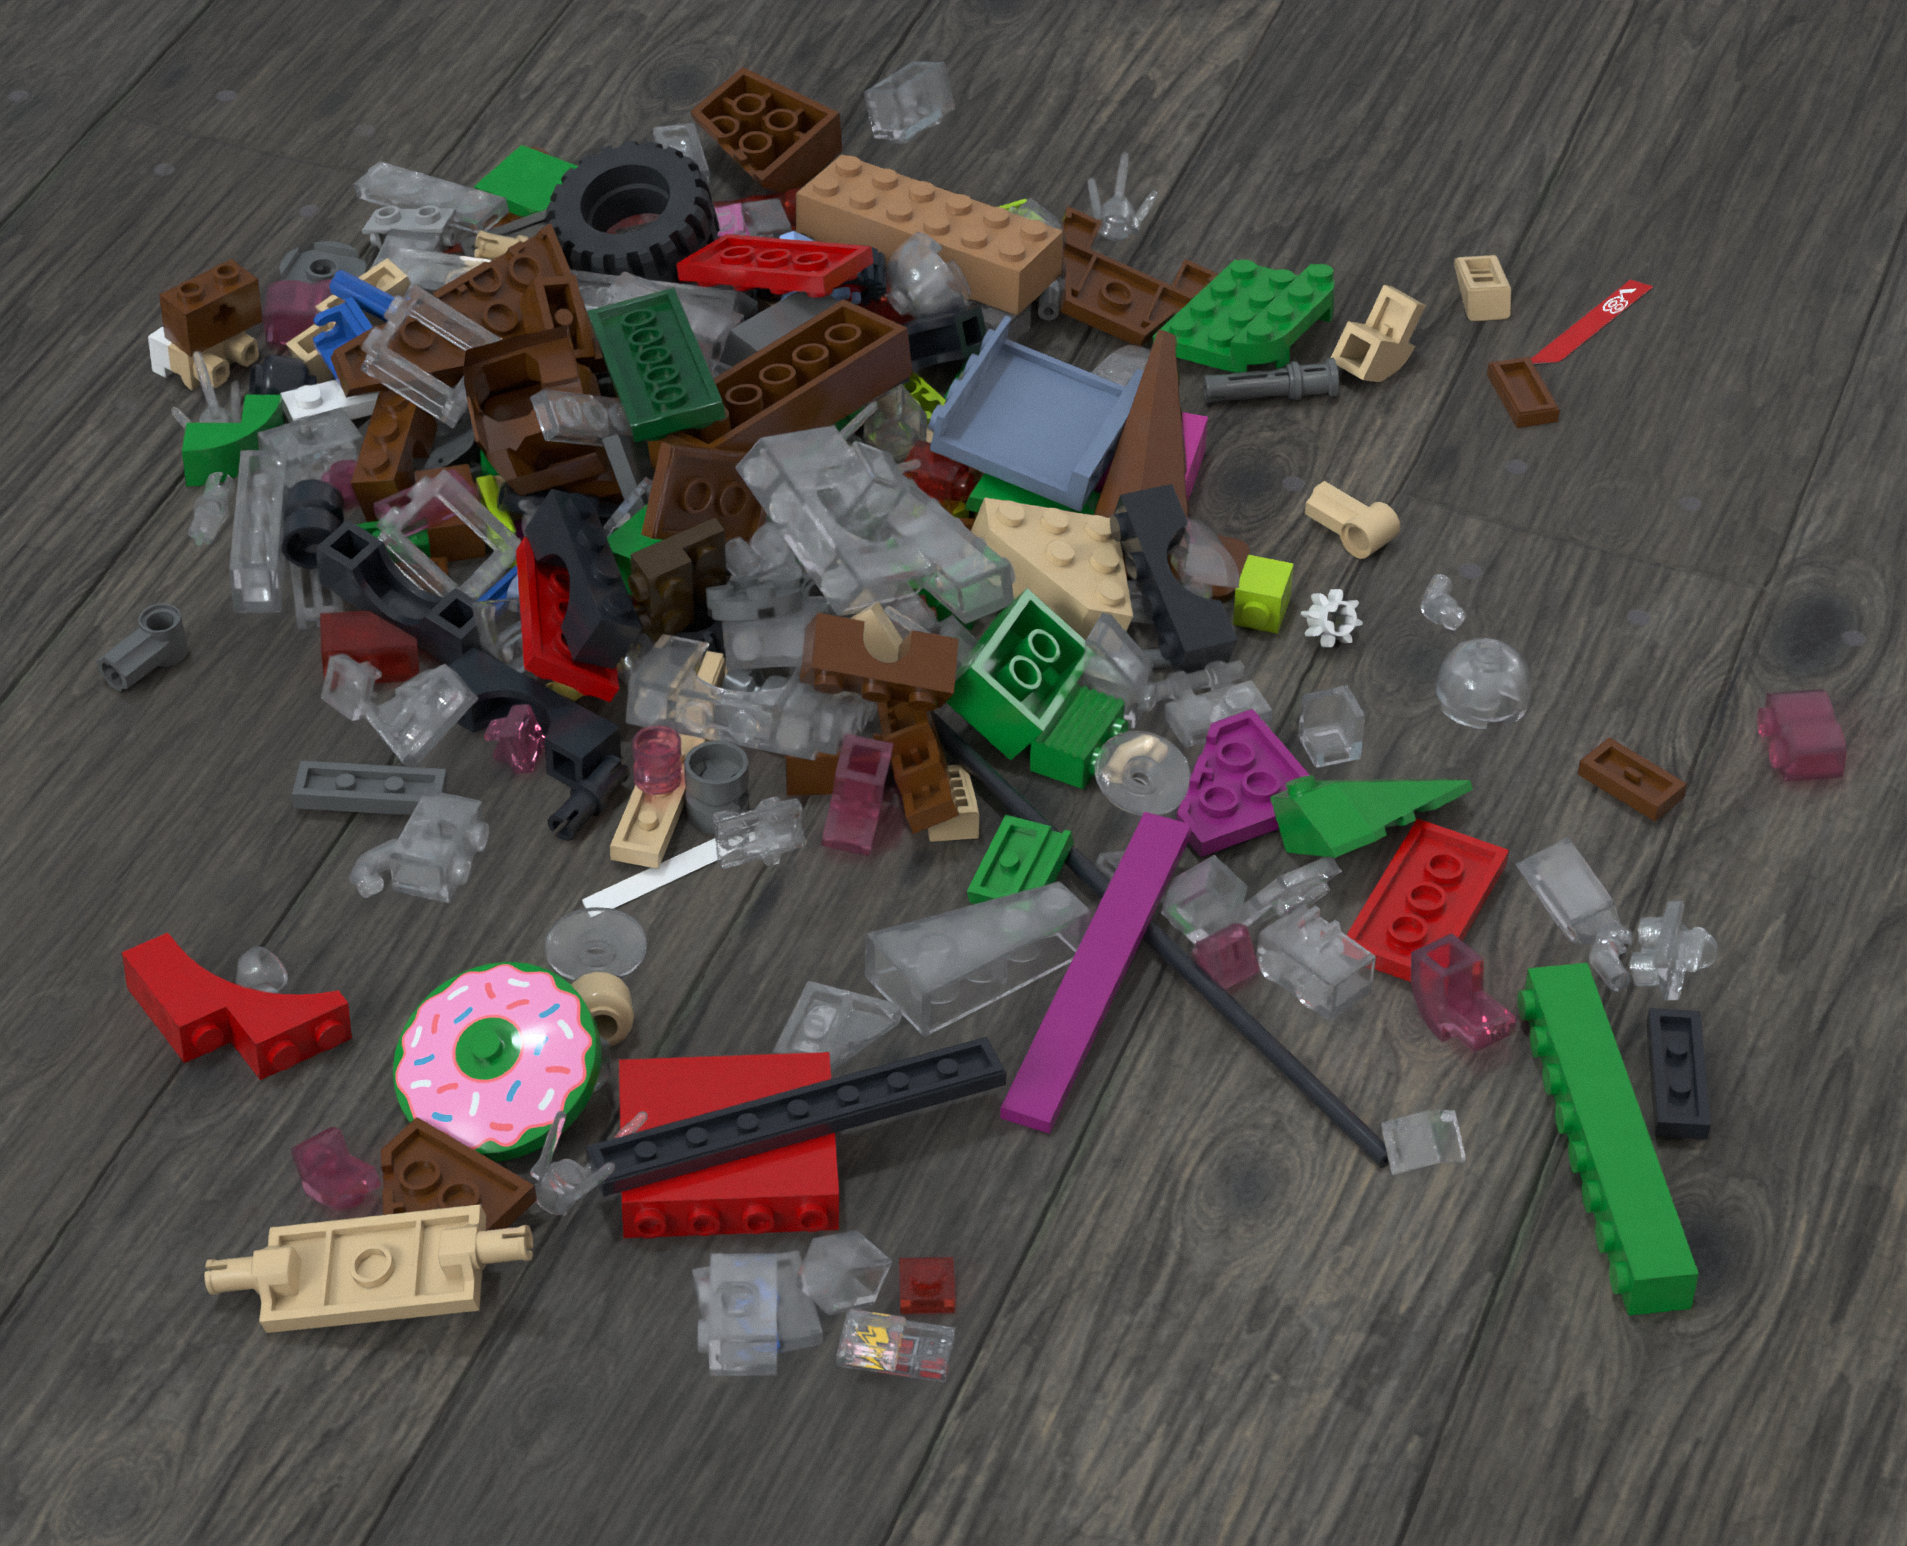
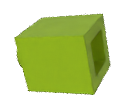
M1248 554L1235 590L1233 625L1278 634L1291 597L1294 563Z

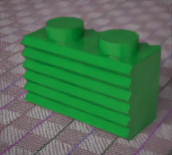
M1076 683L1045 730L1031 741L1030 771L1084 790L1086 783H1089L1090 777H1099L1101 775V770L1107 763L1110 749L1121 746L1126 738L1129 722L1124 720L1125 702L1122 698L1115 699L1113 695L1107 696L1104 692L1098 693L1095 688L1089 690L1087 686L1080 687Z

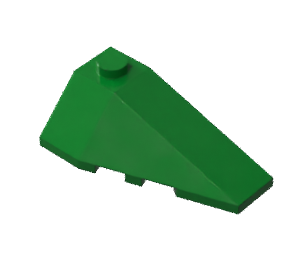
M1310 775L1287 782L1285 784L1287 790L1271 796L1270 799L1286 853L1335 858L1387 835L1385 828L1395 825L1404 826L1415 821L1414 812L1437 809L1473 790L1471 780L1447 778L1315 780L1314 776Z

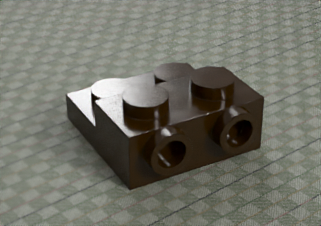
M716 518L630 554L632 575L628 576L627 581L633 595V607L642 627L640 634L646 633L652 642L668 635L677 634L686 627L695 624L694 607L707 603L706 588L727 585L725 530Z

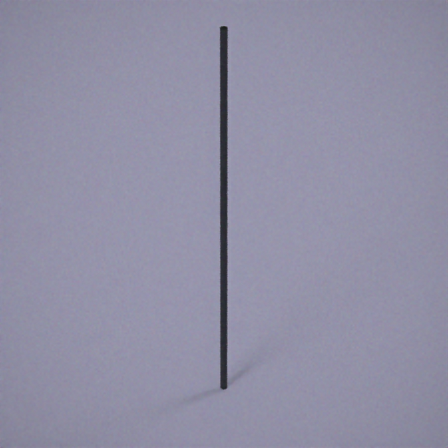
M773 558L771 570L764 575L791 574ZM933 710L931 711L941 745L1015 817L1049 825L1052 831L1060 832ZM1073 845L1064 864L1102 899L1111 880ZM1151 919L1142 939L1380 1168L1388 1166L1394 1160L1395 1152Z

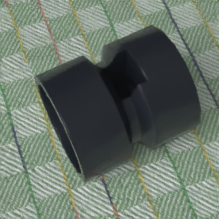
M304 481L295 484L287 491L283 507L284 524L282 526L281 546L282 553L289 562L306 569H318L316 547L344 523V497L337 488L329 483Z

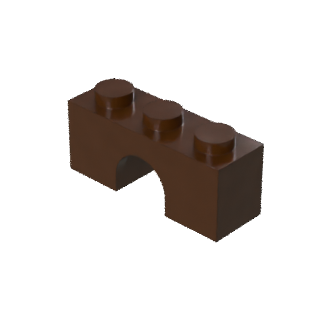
M423 387L392 388L379 391L351 480V486L367 523L411 517L416 502L412 458L429 457L438 428Z
M817 612L805 628L799 683L814 685L813 688L818 692L826 694H838L842 691L861 694V698L866 701L877 703L887 702L890 699L907 702L910 708L919 711H932L941 708L954 694L958 638L911 630L899 645L898 660L887 663L875 659L867 651L863 640L865 621Z

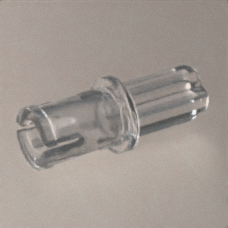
M215 472L210 474L206 480L202 495L194 501V517L190 524L188 535L194 539L193 544L201 547L203 543L212 544L220 525L228 519L230 511L228 503L236 486L234 480L229 475H227L224 485L220 486L219 483L223 473Z

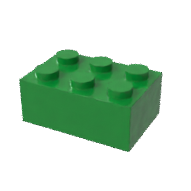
M1026 588L995 617L957 670L954 694L946 703L1008 759L1012 760L1045 730L1098 651Z

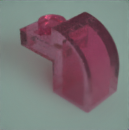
M845 733L821 846L870 856L886 788L893 743Z
M1451 933L1411 952V984L1414 998L1423 1019L1439 1040L1444 1042L1455 1036L1473 1052H1477L1515 1033L1516 1016L1483 991L1484 958Z

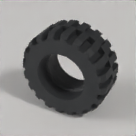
M636 141L624 142V146L613 148L612 145L600 148L601 153L593 157L588 154L579 160V166L576 169L570 167L561 178L562 185L557 184L550 196L551 202L547 207L546 220L548 224L551 223L570 271L572 275H576L581 294L587 297L592 295L593 300L609 305L610 301L618 303L670 288H675L676 293H678V288L683 285L689 287L693 283L679 281L676 264L717 240L720 227L705 176L691 158L684 156L683 152L670 146L663 149L662 144L647 141L646 145H639ZM648 213L660 215L654 222L640 230L626 234L606 233L613 225L628 217Z

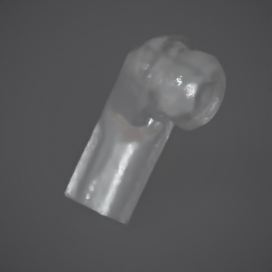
M1616 922L1606 924L1598 930L1589 953L1590 963L1607 987L1615 992L1624 989L1631 981V975L1618 957L1620 954L1627 952L1624 944L1632 945L1633 942L1631 931Z

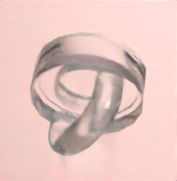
M253 946L238 959V970L235 980L237 985L246 988L251 986L255 990L278 993L287 985L288 975L284 965L268 949L261 946Z

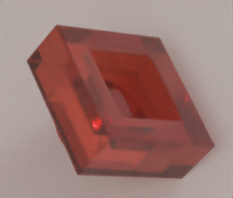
M953 1257L899 1258L900 1314L955 1313Z

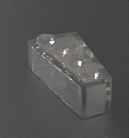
M1059 881L866 933L865 977L923 1037H926L1071 963L1090 924L1091 910Z

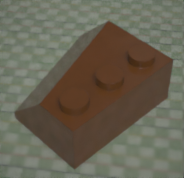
M744 67L740 68L690 111L691 118L759 185L789 196L796 193L842 152L839 112Z

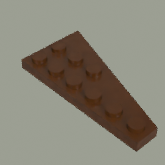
M550 223L541 228L530 239L524 242L519 241L507 249L506 253L494 260L483 262L435 290L429 298L419 304H412L400 311L398 316L381 326L376 325L336 348L330 359L345 398L464 373L463 366L466 350L526 334L519 300L531 280L538 277L572 275L552 224ZM585 308V315L590 335L595 343L596 339L590 325L587 310Z

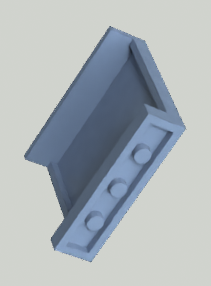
M1005 315L995 331L989 329L985 334L980 347V354H972L963 372V379H955L946 397L945 406L938 404L934 409L928 425V429L934 432L930 451L1081 512L1114 458L1144 371L1137 368L1126 387L1008 340L1007 336L1012 318Z

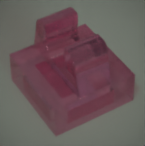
M530 704L512 706L508 716L491 721L484 734L485 741H500L493 753V758L496 761L510 763L515 774L533 773L545 745V737Z
M1233 923L1196 942V948L1192 950L1194 961L1224 989L1260 972L1247 925Z

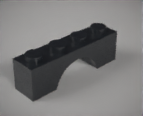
M981 305L942 308L902 324V326L908 328L912 371L943 362L964 359L980 352L982 341L987 333ZM909 377L895 385L892 389L910 382Z
M1172 484L1120 495L1114 514L1110 517V529L1114 540L1121 542L1125 551L1126 568L1130 579L1137 581L1142 593L1144 614L1148 620H1153L1159 634L1158 645L1160 653L1165 660L1170 661L1175 675L1179 676L1227 665L1238 640L1222 601L1200 597L1188 591L1175 579L1169 568L1167 556L1179 547L1188 524Z
M551 489L526 526V535L537 562L568 569L570 595L561 629L573 661L615 669L642 630V627L592 499L580 493L571 494Z
M348 519L316 547L321 585L446 665H451L472 647L485 654L494 647L492 610L457 588L444 597L435 596L420 589L395 565L383 541Z
M474 647L435 676L437 713L473 733L494 726H517L537 733L545 740L546 774L571 788L579 780H586L601 764L605 756L614 755L621 759L620 727L613 724L607 718L596 715L578 705L572 699L554 692L534 678L523 675L505 665L499 659L492 658Z

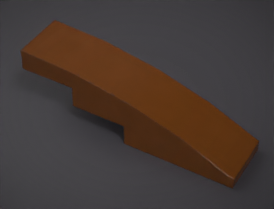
M891 699L887 702L877 703L883 742L891 757L894 778L902 794L906 818L913 833L915 834L959 816L951 777L932 712L915 710L910 708L907 702Z

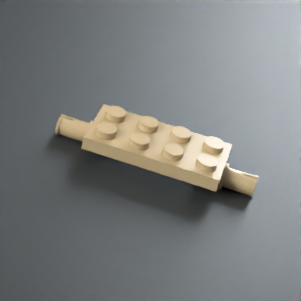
M481 1205L271 1227L268 1246L254 1251L253 1256L207 1260L205 1267L207 1270L212 1269L213 1271H205V1284L210 1295L255 1289L261 1298L259 1322L266 1333L479 1311L482 1270H484L486 1264L532 1260L533 1253L532 1251H527V1249H533V1236L528 1225L485 1231L487 1216Z

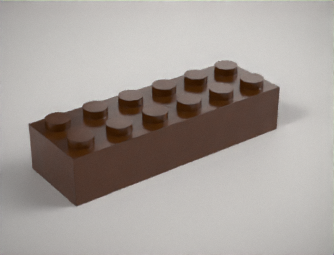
M844 299L713 378L722 398L727 418L717 420L711 426L703 429L687 428L669 433L667 437L658 441H647L651 467L656 469L661 441L767 454L776 458H781L785 454L794 451L801 444L820 432L827 430L839 420L859 410L866 403L891 390L895 385L913 375L908 328Z

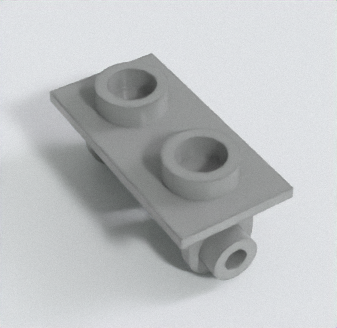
M427 205L418 209H399L397 206H385L374 211L362 229V233L370 234L372 247H378L380 251H410L413 247L411 236H415L418 250L446 251L449 246H454L456 243L455 230L448 229V224L455 215L456 209H439L435 205Z

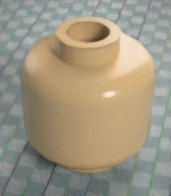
M593 972L575 980L572 983V987L580 994L596 1021L600 1034L601 1049L615 1046L624 1040L631 1031L634 1020L632 999L625 983L619 977L607 972Z

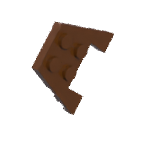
M1068 206L1061 221V230L1063 231L1061 312L1080 322L1091 325L1140 348L1219 275L1212 270L1184 259L1173 284L1169 285L1091 250L1102 221Z

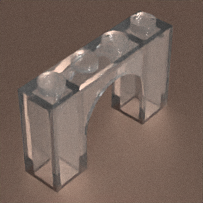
M834 425L761 437L735 468L838 616L861 612L879 601L882 607L911 601L937 573V570L912 535L883 541L865 540L842 528L824 509L817 494L835 491L860 462Z
M665 634L660 637L629 679L627 724L713 741L730 742L734 745L810 760L816 759L843 716L846 691L838 694H826L816 691L813 688L814 685L799 683L801 663L787 683L772 690L741 692L711 685L697 676L706 652L709 649V643Z

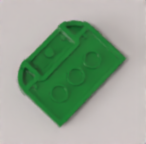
M1233 260L1160 330L1175 335L1177 339V358L1234 373L1247 372V365L1269 362L1274 363L1276 368L1280 369L1290 362V346L1317 320L1330 323L1333 319L1334 270L1326 264H1310L1298 276L1292 271L1285 269L1275 270L1259 266L1250 260ZM1157 333L1153 335V343Z

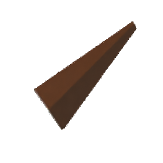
M1158 330L1094 515L1110 518L1114 514L1119 497L1122 494L1172 484L1188 521V514L1190 513L1185 485V474H1187L1183 416L1179 402L1178 386H1180V374L1177 370L1176 360L1177 339L1175 335L1164 330ZM1188 524L1179 547L1174 551L1191 552L1192 540L1189 536Z

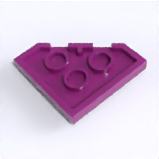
M1254 709L1241 712L1211 723L1206 736L1205 747L1202 754L1198 756L1189 780L1188 791L1178 808L1176 820L1191 824V837L1188 842L1198 855L1203 857L1279 829L1270 797L1286 791L1285 784L1287 782L1310 775Z

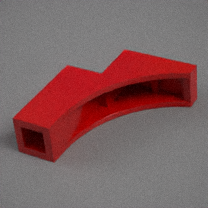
M168 932L122 952L127 989L184 1063L231 1042L256 1076L262 1080L352 1039L349 1003L339 990L316 994H279L263 992L231 983L198 965L179 947Z

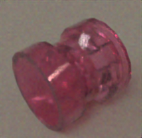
M661 725L641 729L632 740L633 758L636 760L633 765L635 785L643 792L654 795L674 791L680 786L682 781V764L679 760L682 755L680 735L670 727Z

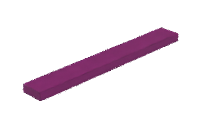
M1144 811L1003 1101L1001 1119L1050 1134L1191 837V824Z

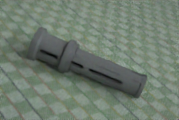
M1327 358L1325 363L1299 365L1297 361H1292L1286 364L1285 368L1276 370L1203 375V395L1206 404L1272 396H1287L1288 399L1293 401H1300L1302 396L1328 394L1332 398L1337 397L1339 393L1338 369L1334 358Z

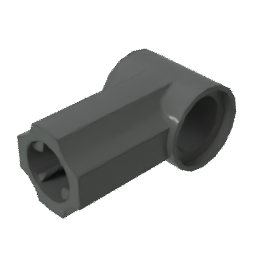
M159 603L145 608L139 615V628L96 660L99 673L104 676L110 687L123 692L155 667L176 665L187 656L188 647L182 617L177 607L171 604Z

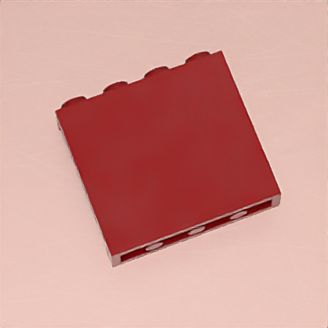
M830 1053L619 1060L620 1137L831 1079ZM835 1133L623 1191V1238L839 1230V1185Z

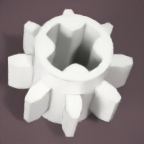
M1331 589L1328 599L1322 593H1313L1311 598L1314 604L1310 607L1309 611H1301V615L1307 618L1309 626L1304 634L1306 636L1320 635L1321 647H1333L1336 638L1341 643H1351L1352 637L1350 632L1355 626L1363 624L1361 620L1357 619L1355 612L1359 602L1357 600L1342 601L1343 591L1340 589ZM1328 613L1336 616L1335 625L1333 622L1327 621Z

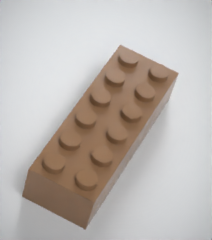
M841 154L796 193L797 233L806 234L807 238L812 237L816 242L871 246L884 254L886 269L1017 316L1061 275L1062 230L1048 226L1038 220H1030L1010 213L1004 208L978 202L966 195L955 194L935 187L929 182L903 176L894 170L877 167L863 162L854 156Z

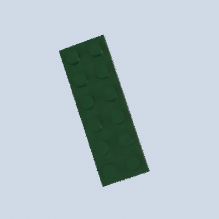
M675 288L587 310L592 331L635 442L642 440L649 442L658 441L667 437L669 433L687 428L703 429L711 426L717 420L727 418L722 398Z

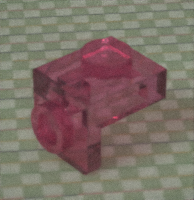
M330 1127L291 1149V1154L306 1195L335 1211L358 1205L364 1200L365 1194L381 1186L375 1167L349 1154L343 1134L336 1127Z

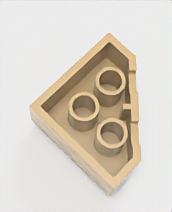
M984 498L968 537L972 570L986 581L992 577L1010 591L1008 599L1014 601L1028 588L1096 651H1118L1133 618L1121 542H1116L1112 536L1110 518L1063 511L1057 508L1021 504L1013 501Z

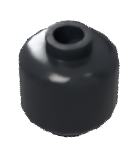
M268 354L263 357L260 364L254 363L252 366L249 380V395H280L282 392L295 390L302 386L316 385L317 378L316 375H309L308 365L303 359Z

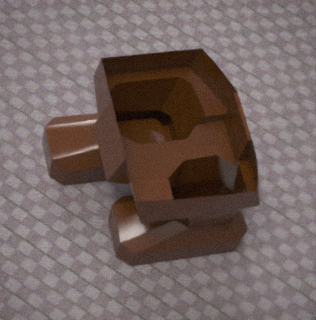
M568 326L518 335L466 350L463 366L464 386L475 441L493 468L519 496L541 490L555 489L571 494L580 493L584 496L586 493L596 494L599 500L625 502L602 438H606L603 431L608 428L597 378L589 367L576 362ZM625 433V434H623V435L632 436L631 433Z

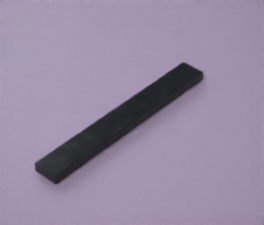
M986 1036L586 1146V1158L602 1195L605 1197L1005 1086L1007 1072Z

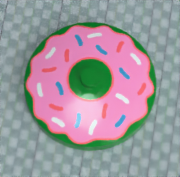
M519 962L491 963L469 969L450 978L432 991L418 1005L404 1026L398 1040L393 1062V1081L397 1100L410 1123L418 1117L494 1162L524 1156L556 1139L577 1119L588 1103L596 1086L601 1066L599 1030L590 1009L580 994L571 984L550 970Z

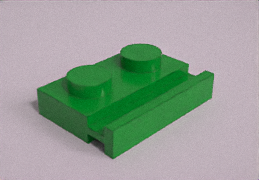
M1005 815L967 890L969 902L1014 915L1017 911L1026 913L1029 919L1036 920L1074 844L1072 832L1069 830H1064L1063 833L1052 831L1049 825Z

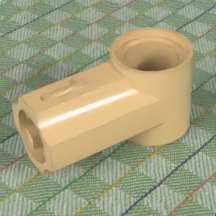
M1325 481L1314 488L1312 495L1306 501L1305 515L1339 534L1345 549L1352 556L1359 559H1365L1397 537L1401 530L1397 514L1387 504L1375 502L1368 507Z

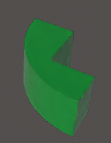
M245 395L241 423H186L182 446L186 486L210 485L231 480L252 471L269 459L279 447L285 431L282 395Z

